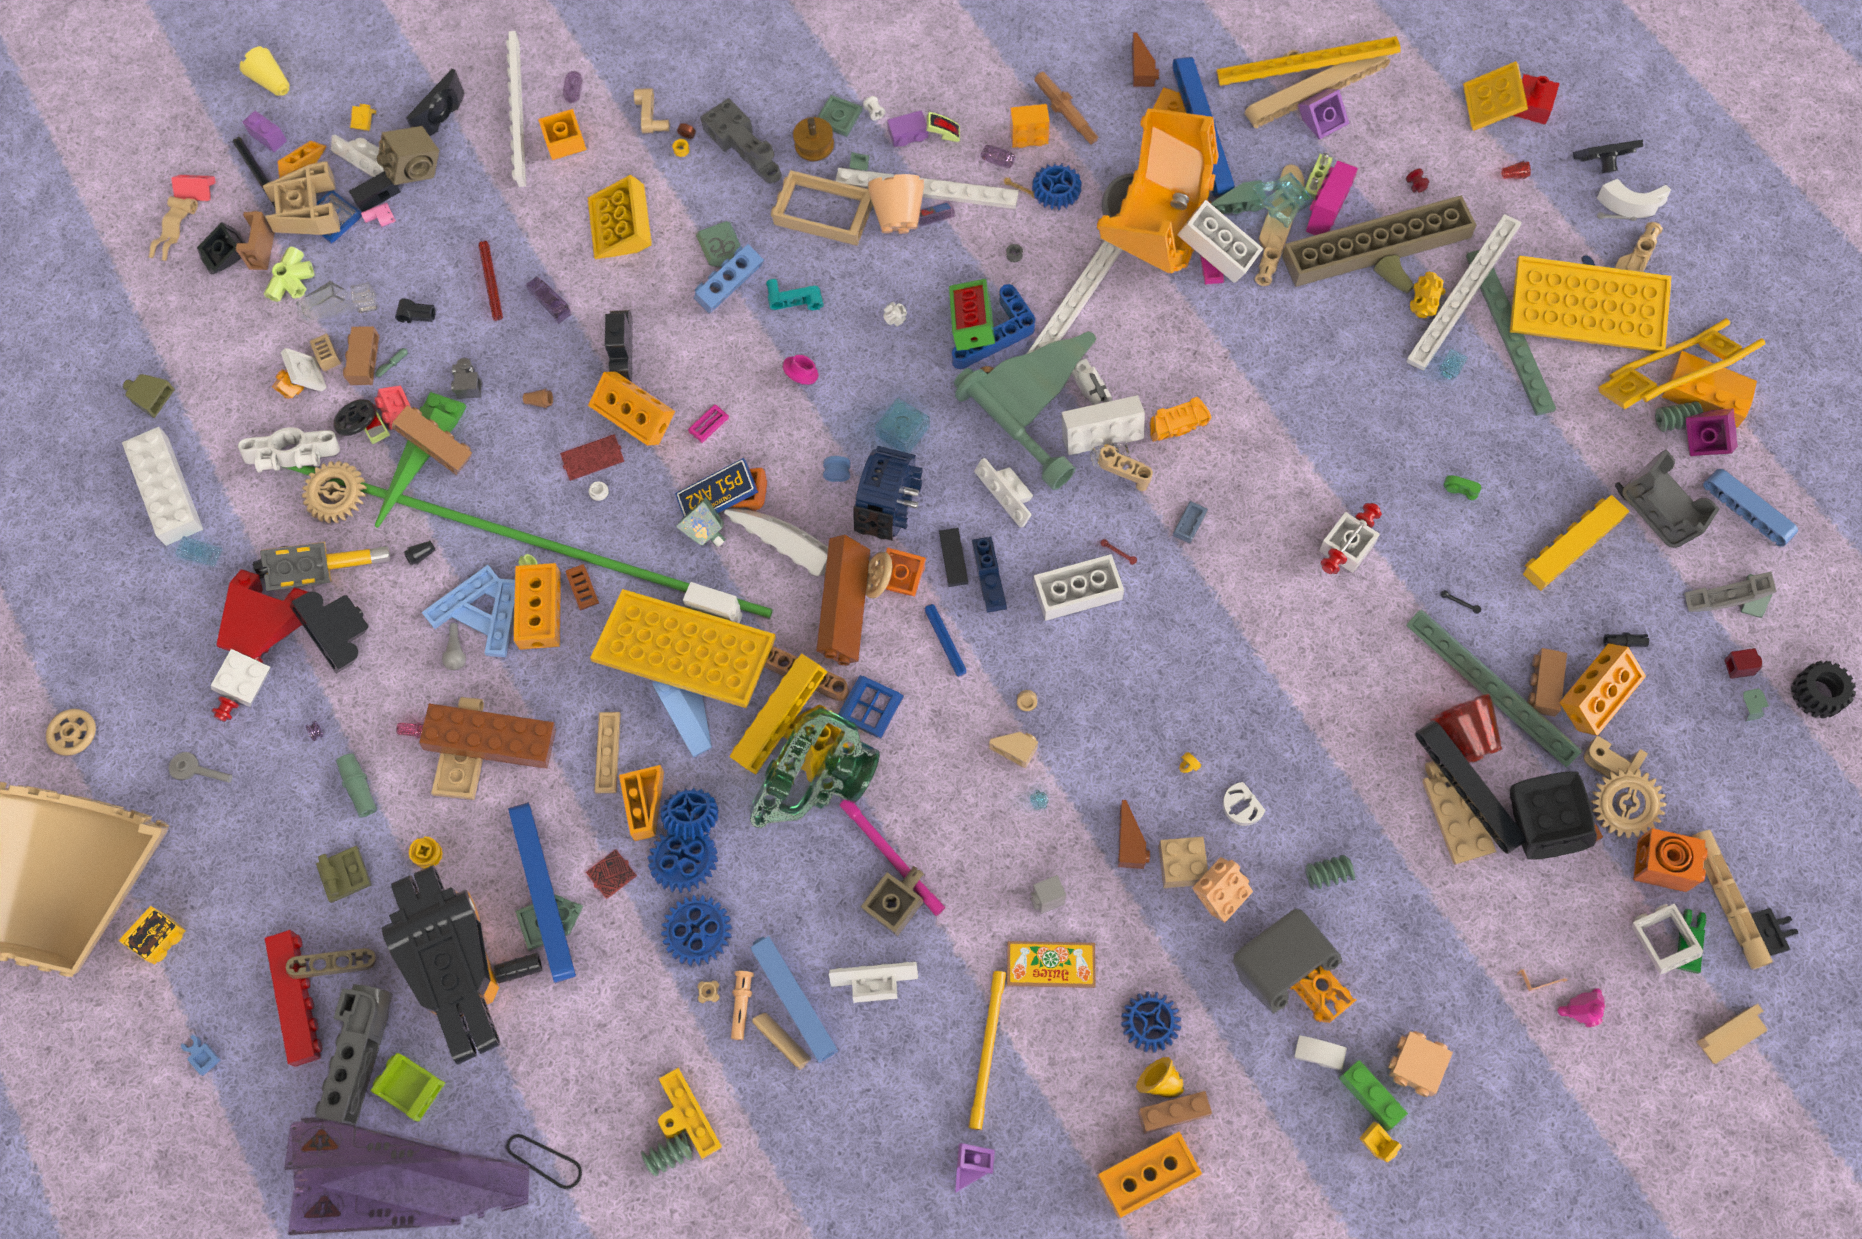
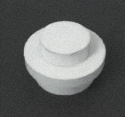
M597 481L591 484L589 495L593 500L601 501L608 496L609 489L605 483Z

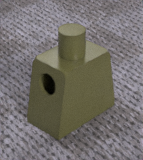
M145 374L138 375L135 381L127 379L123 383V389L127 391L125 396L132 404L152 418L157 416L175 390L167 380Z

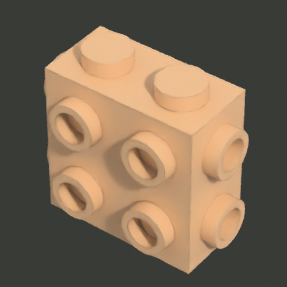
M1220 857L1192 889L1208 912L1225 923L1250 896L1253 890L1248 885L1249 880L1240 873L1239 865L1233 860L1228 861Z
M1410 1031L1405 1036L1402 1035L1396 1047L1399 1048L1397 1056L1393 1055L1388 1065V1068L1391 1069L1389 1076L1394 1078L1393 1081L1401 1086L1406 1087L1408 1085L1414 1088L1415 1092L1423 1097L1433 1096L1438 1091L1453 1052L1447 1050L1448 1047L1443 1043L1437 1041L1433 1043L1427 1040L1424 1034Z

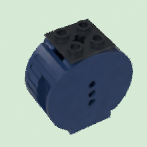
M877 446L876 449L871 451L860 478L856 502L853 507L855 532L892 541L901 528L907 529L908 507L917 509L918 502L912 500L913 496L917 497L921 491L923 481L921 480L923 468L915 467L916 455Z

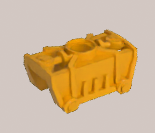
M1199 397L1192 398L1187 403L1166 410L1164 408L1158 409L1155 416H1152L1149 422L1152 442L1172 438L1173 436H1182L1191 430H1195L1196 426H1206L1212 418L1210 411Z
M1321 965L1307 975L1309 979L1303 978L1289 988L1291 990L1294 989L1312 1010L1313 1018L1318 1022L1330 1023L1356 1001L1351 996L1350 991L1343 987L1330 971L1324 970ZM1323 979L1328 984L1327 990H1319L1316 987V981ZM1325 998L1328 1001L1331 999L1334 1002V1009L1337 1012L1335 1015L1325 1006Z

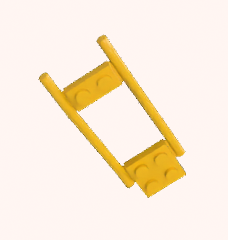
M1725 318L1691 339L1668 347L1665 351H1658L1624 365L1609 374L1611 380L1598 387L1599 393L1625 410L1641 399L1644 402H1648L1663 392L1732 365L1764 346L1765 340L1760 338L1742 348L1741 345L1718 332L1730 325V321ZM1696 344L1722 359L1719 362L1660 386H1657V383L1635 370Z

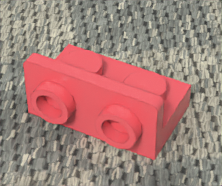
M401 386L378 389L375 405L382 413L383 423L387 424L389 430H392V422L410 404Z

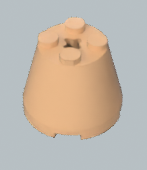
M900 174L885 178L884 180L879 177L868 183V192L882 233L898 231V234L909 233V230L918 228L924 191V180H919V176Z

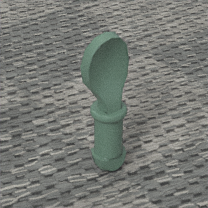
M401 348L392 358H389V363L378 367L375 375L379 378L391 367L396 366L408 354L407 349Z

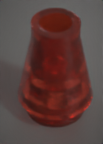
M1523 160L1502 168L1503 179H1526V177L1531 176L1529 161L1525 162Z

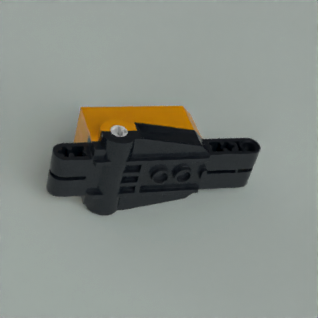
M434 865L415 872V881L409 875L391 883L399 911L389 915L391 923L382 927V934L393 960L420 1005L437 1015L450 1054L455 1064L459 1065L476 1057V1048L480 1054H483L501 1045L487 1006L494 1001L499 986L485 951L481 922L471 895L466 889L459 893L452 887L445 890L437 869Z

